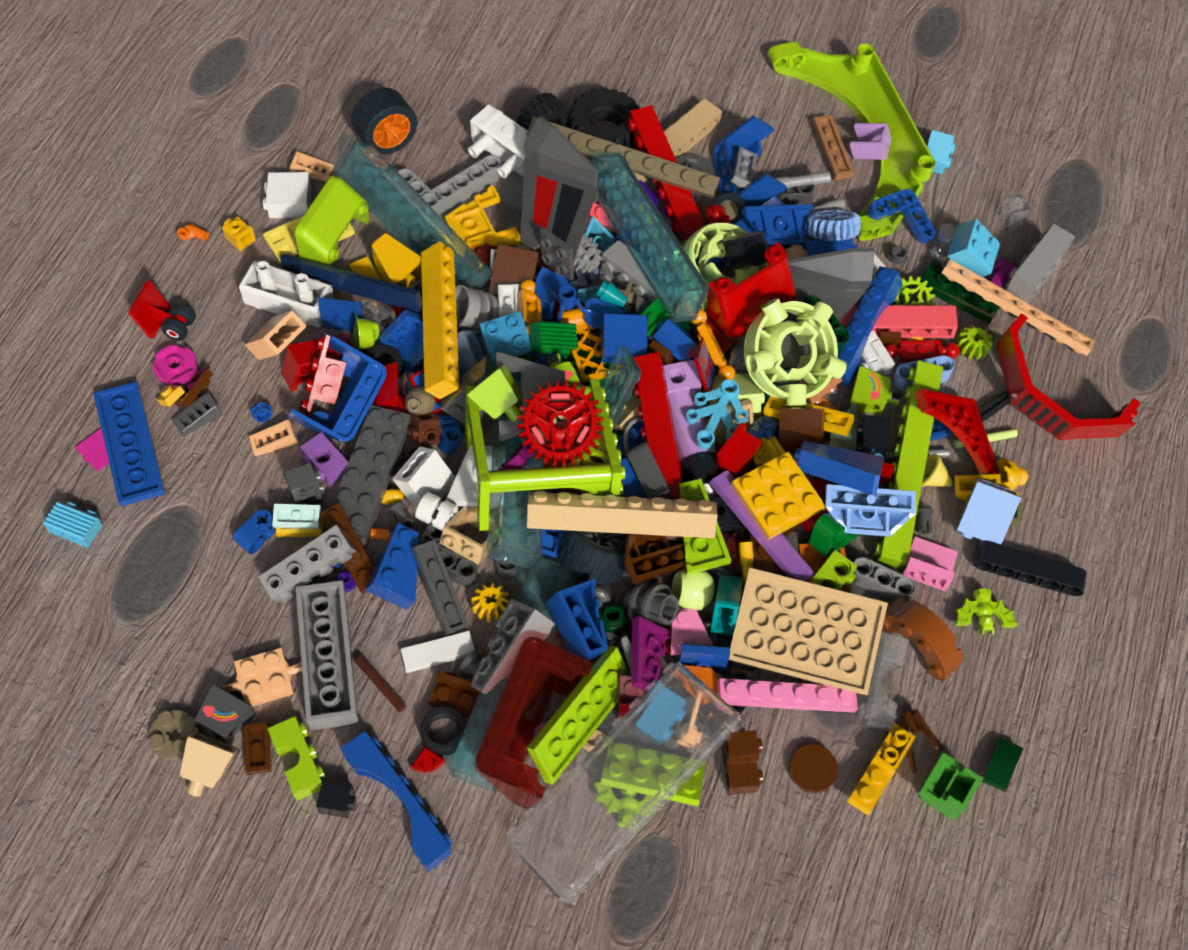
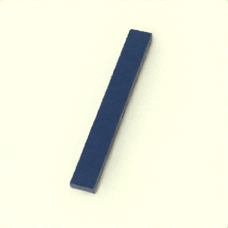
M283 254L280 257L283 270L295 274H306L308 278L332 285L334 289L415 312H420L423 309L420 291L287 254Z

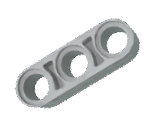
M860 557L854 561V564L858 566L854 572L857 575L853 581L854 584L889 601L897 597H905V601L909 602L915 593L916 585L910 578L868 558ZM857 569L863 570L865 574L858 572ZM878 579H883L886 584L879 582ZM899 589H904L907 594L900 592Z

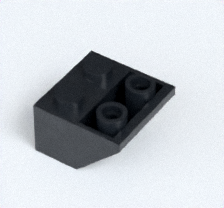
M864 415L862 423L857 425L856 451L872 455L880 453L883 456L890 438L891 417Z

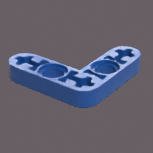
M904 189L873 201L867 208L868 215L874 220H880L902 212L916 239L921 243H928L936 235L935 229L920 201L910 189ZM889 201L894 202L896 208H892L889 205ZM912 212L919 216V220L913 217Z

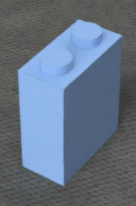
M977 477L958 521L957 531H960V535L972 539L976 537L981 539V542L987 541L1001 545L1021 500V494Z

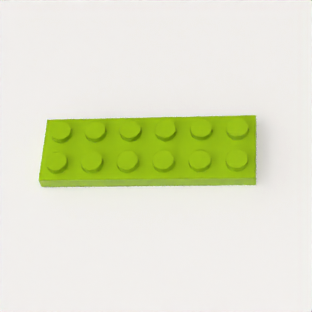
M608 647V650L602 654L527 747L545 783L551 785L555 783L619 701V674H629L617 647Z

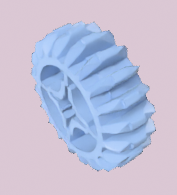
M824 209L823 211L811 213L807 218L809 223L807 234L821 241L850 240L859 235L861 229L860 216L852 211Z

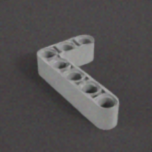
M489 155L432 190L412 170L407 168L401 169L396 174L398 191L425 219L433 220L498 181L501 176L498 174L497 168L501 166V159L496 155Z

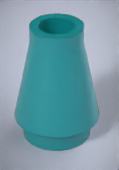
M605 280L595 294L599 297V300L615 304L620 308H623L628 300V297L615 285Z

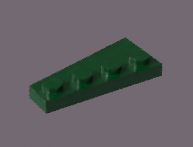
M935 258L921 277L920 282L923 283L927 280L926 287H933L930 291L931 294L990 324L1000 306L984 300L981 295L974 291H968L960 283L949 280L942 274L944 268L940 266L941 262Z

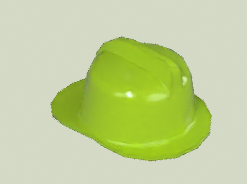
M355 314V325L351 342L355 349L360 351L374 346L375 341L379 337V325L370 319L357 318V314Z

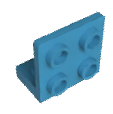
M520 311L479 324L489 358L496 363V352L514 357L533 352L531 340Z

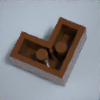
M756 730L727 733L721 751L728 795L758 792L760 784H763L762 770L757 767V760H759L760 753L763 752L761 738H757Z

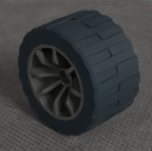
M566 530L557 552L559 561L568 572L581 580L590 581L595 579L596 584H611L616 582L626 566L624 563L626 537L632 534Z

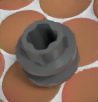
M646 581L637 584V586H631L624 597L623 608L630 617L631 622L633 618L640 616L663 628L665 625H671L675 620L679 609V601L672 595L667 585Z

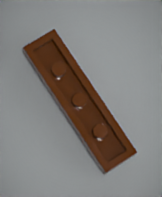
M337 503L319 515L327 530L335 525L343 528L356 549V552L352 554V558L345 562L360 593L363 594L367 592L365 590L375 567L343 506Z

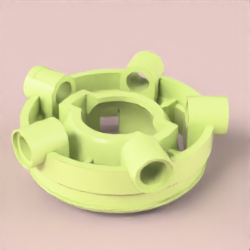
M711 223L693 233L683 246L680 244L675 245L670 255V261L678 264L681 281L691 295L687 302L691 311L698 308L703 310L707 308L709 283L720 277L729 278L719 272L714 263L706 265V262L715 257L724 258L726 252L722 241L725 238L748 234L749 232L733 224ZM700 246H701V247H702V250H701L700 255H699V260H698L699 269H698L695 259H696L697 256H698L699 249H700ZM765 261L764 264L759 266L747 265L742 269L734 270L735 280L729 279L737 285L769 264Z
M775 298L761 307L763 312L753 320L748 328L744 342L745 364L752 380L762 391L770 396L786 399L789 406L806 405V398L819 393L825 388L832 377L839 379L846 371V362L838 358L835 333L828 321L833 314V310L823 302H817L813 307L799 301L781 303L779 298ZM787 312L797 316L796 320L798 322L781 321L788 317ZM792 333L799 346L810 344L811 354L800 356L797 368H790L785 372L780 367L783 361L781 345L785 336ZM802 378H803L804 381H806V383H807L806 385H804V384H790V385H783V386H775V385L773 384V382H776V383H779V384H784V383H788V382H791V383H792V382H797V381L801 380Z

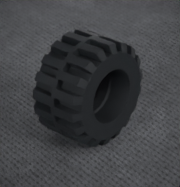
M545 92L542 95L538 94L536 97H533L524 105L517 118V123L528 130L533 116L537 118L541 116L549 122L567 127L570 113L555 95Z

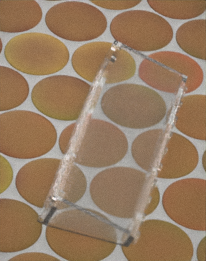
M680 662L668 664L662 672L664 675L658 681L653 680L647 686V693L641 699L637 697L629 705L630 711L624 717L622 715L617 717L611 725L613 728L607 734L603 733L595 740L594 744L596 746L589 753L585 751L577 759V766L572 771L570 769L565 771L559 778L560 783L554 789L552 787L549 788L542 795L543 801L537 807L532 806L524 814V821L519 826L515 824L506 833L508 837L506 843L566 908L572 909L579 901V891L585 893L586 888L712 754L726 740L728 741L731 738L730 732L737 734L745 725L743 716Z

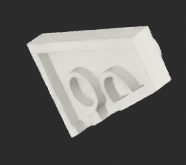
M470 445L446 500L457 506L477 507L478 481L473 448ZM485 446L488 471H492V446ZM491 493L489 507H491Z

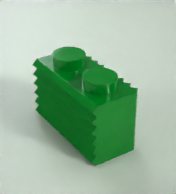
M544 321L531 324L532 351H539L540 355H549L552 352H557L560 356L570 355L571 351L578 349L577 325L573 323Z

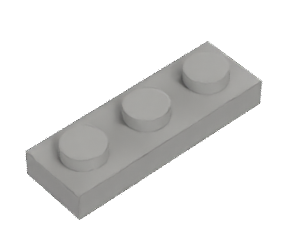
M741 146L736 153L731 180L736 186L746 188L753 183L757 154Z

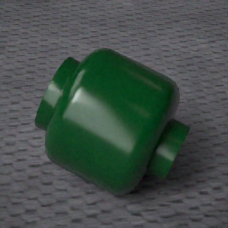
M607 604L599 610L600 620H603L605 633L611 632L619 636V634L625 631L627 613L624 608L617 604Z

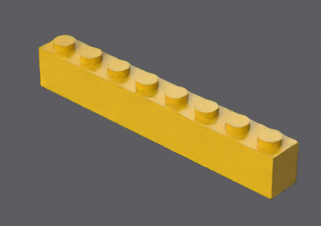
M440 241L421 252L425 391L439 399L459 389L455 255L450 247H447Z

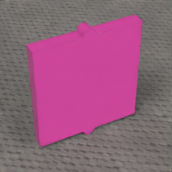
M99 429L75 447L84 457V461L89 462L97 472L109 464L102 429Z

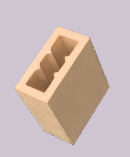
M291 310L272 317L244 345L258 360L276 356L307 326Z

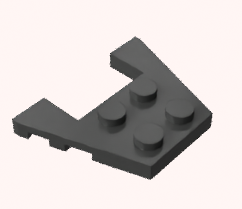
M496 352L497 369L505 364L510 373H521L522 406H528L524 398L532 399L531 390L536 394L539 393L538 385L546 389V382L549 381L553 387L555 386L556 379H558L560 386L564 385L565 371ZM499 421V441L510 439L523 432L524 430L517 428V424L523 423V421Z

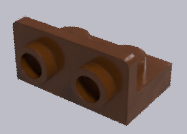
M449 671L444 673L437 672L436 683L428 704L433 707L448 706L456 709L462 716L474 719L483 693L471 687L473 681L471 678L464 680Z

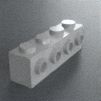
M335 525L258 578L273 601L284 603L293 598L296 587L312 585L314 579L329 574L333 570L332 567L339 562L342 564L350 560L356 549L343 528Z

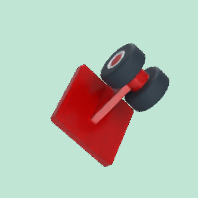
M147 280L128 312L130 317L150 339L155 337L161 326L162 332L167 337L182 341L188 334L186 326L192 325L196 319L195 312L186 305L177 303L170 309L169 303L153 283Z

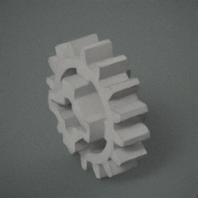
M583 233L573 266L575 271L581 269L582 273L586 271L591 273L593 269L595 270L598 267L602 257L600 256L601 250L596 248L598 244L592 243V237L586 238V233Z

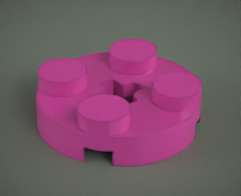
M177 345L161 349L156 354V360L152 364L155 376L160 382L165 383L166 386L184 384L198 371V364L194 353L187 347L178 348ZM174 362L180 364L177 368H171Z

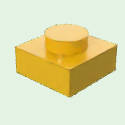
M167 385L159 392L161 395L156 400L161 406L170 407L185 391L179 385Z

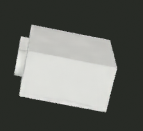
M309 172L268 173V181L264 184L266 198H263L264 210L268 211L269 218H299L304 216L310 208L311 202Z
M420 446L393 477V481L415 509H417L421 499L427 492L441 497L442 500L455 480V476L436 450Z

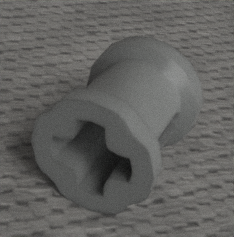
M398 502L387 510L386 514L388 517H392L396 525L400 523L408 528L414 525V519L409 517L403 502Z

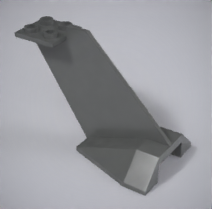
M851 248L788 260L796 289L795 301L803 302L807 296H817L823 303L831 307L834 316L840 321L857 302H861L872 282L874 248ZM787 312L788 317L781 321L798 322L796 320L797 316ZM792 333L787 334L781 345L783 361L780 367L782 369L795 368L799 364L800 356H806L810 353V344L799 346ZM746 334L742 336L736 348H733L727 364L734 368L735 373L748 371L744 359Z

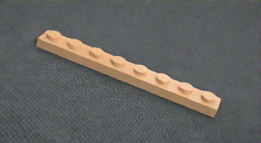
M952 259L944 268L942 274L949 280L960 283L968 291H974L981 295L984 300L1000 306L1005 312H1010L1017 317L1021 313L1028 317L1026 322L1035 326L1038 331L1051 335L1059 343H1065L1072 347L1075 352L1087 356L1092 350L1095 341Z

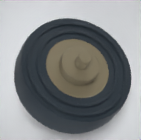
M735 193L721 194L712 204L722 205L725 213L730 216L729 223L733 225L744 218L741 210L747 207L744 199Z

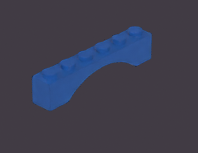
M879 266L847 327L850 336L844 350L838 353V358L845 361L847 365L846 371L841 377L843 381L839 384L850 387L859 369L863 350L873 326L882 312L895 301L903 285L899 271Z
M364 731L341 747V752L357 775L382 783L401 800L411 820V847L413 853L426 871L429 872L453 854L450 847L453 842L446 832L441 834L436 828L438 822L432 813L426 814L421 806L424 803L416 792L411 794L408 790L409 783L402 773L397 775L393 767H395V764L388 754L382 755L379 750L381 745L375 736L369 737Z

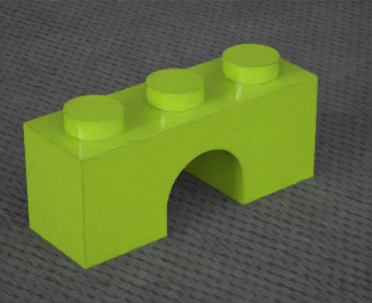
M292 717L267 728L279 757L289 753H295L300 756L298 764L294 768L285 771L296 801L320 791L322 781L326 777L321 765L315 766L313 759L317 758L313 745H307L304 737L309 735L304 723L299 724L296 717Z

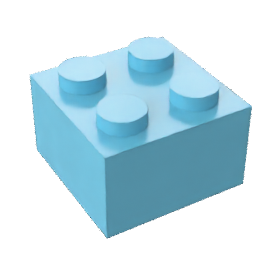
M974 219L956 227L947 256L983 277L992 273L1000 243L990 234L985 226L977 219Z

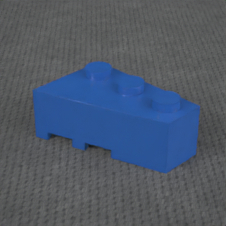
M400 523L390 531L365 591L405 610H408L415 604L417 562L412 548L418 546V532Z
M595 579L558 591L546 602L576 666L595 660L608 650L603 620H600L598 608L600 607V602L596 598L594 588L596 586Z

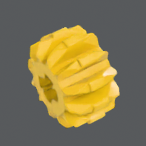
M493 582L489 588L483 584L482 591L476 589L474 592L476 597L471 599V604L474 605L472 607L473 613H479L478 618L480 620L487 617L488 623L492 621V618L498 621L500 615L510 602L508 600L510 598L509 593L504 592V587L501 585L495 588Z

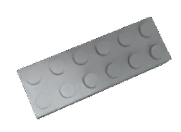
M341 580L296 587L306 721L310 731L358 724L359 716L344 582Z

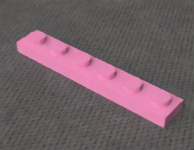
M721 678L717 681L718 705L853 713L858 710L856 693L826 685Z

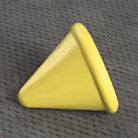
M938 454L929 455L926 460L922 487H951L953 480L944 466L941 456Z

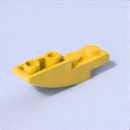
M894 724L847 802L869 816L910 748L915 736Z

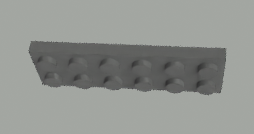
M373 405L369 409L332 503V506L337 503L343 506L358 537L365 539L369 537L392 472L406 440L408 428L410 427V414Z

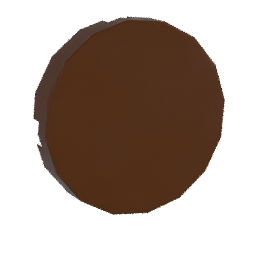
M809 744L800 747L794 752L789 762V774L791 780L801 790L817 794L825 792L834 784L838 776V765L835 757L828 749L821 745Z

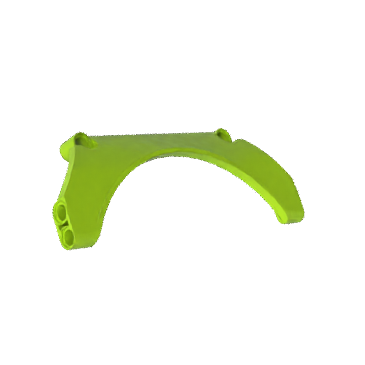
M798 42L773 46L768 50L767 55L777 73L809 82L826 90L844 102L856 113L863 123L888 124L892 139L887 160H879L878 185L872 199L859 214L861 229L857 237L860 241H868L892 234L905 218L903 213L899 212L880 220H874L868 215V206L879 198L904 189L912 190L918 198L924 187L921 182H926L931 178L936 162L873 46L867 43L860 44L855 56L853 54H825L803 48ZM889 201V205L892 208H896L894 202Z

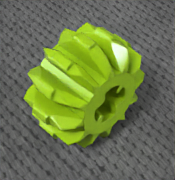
M971 325L969 328L964 327L956 342L960 350H962L961 355L966 354L968 359L974 357L978 360L988 355L993 346V342H991L993 336L988 335V329L982 330L981 325L977 328Z

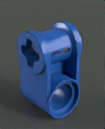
M434 414L440 419L442 428L438 447L445 454H454L462 439V432L458 421L449 414L440 416Z
M258 510L244 525L235 531L233 540L247 553H256L276 532V528L272 526V514L267 510Z

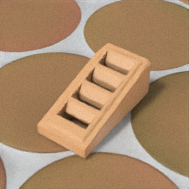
M296 151L289 172H309L310 179L328 181L334 165Z
M289 419L249 436L255 456L300 443L296 427ZM267 437H271V443H269ZM260 439H262L264 446L260 447Z

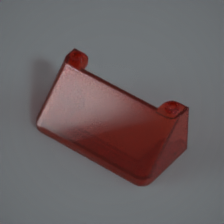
M528 637L520 645L474 758V768L477 773L511 802L524 809H529L540 801L546 789L545 786L540 785L537 775L539 770L524 764L529 752L527 747L534 739L535 729L540 724L552 691L561 695L569 694L574 689L577 680L583 675L587 676L590 673L593 662L537 637Z

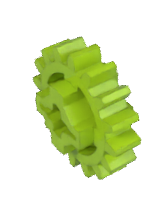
M912 276L908 277L907 282L904 278L901 279L903 285L893 302L895 306L900 305L899 296L902 298V305L934 306L935 303L930 301V299L935 297L934 294H930L933 287H926L927 280L921 283L920 277H917L913 281ZM906 286H916L917 288L909 289ZM917 292V295L914 299L915 301L907 305V303L909 302L908 300L910 299L909 296H912ZM922 292L925 295V301L922 300Z

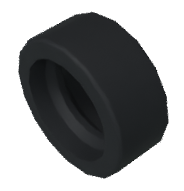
M448 706L436 707L430 710L423 717L420 725V734L424 746L439 756L451 755L457 752L464 745L467 737L466 722L462 714ZM440 718L452 719L458 727L456 738L448 744L435 743L429 735L431 724Z

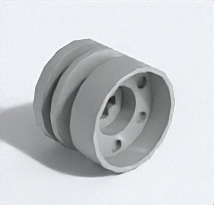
M463 285L455 286L458 330H480V323L498 317V301L494 294Z

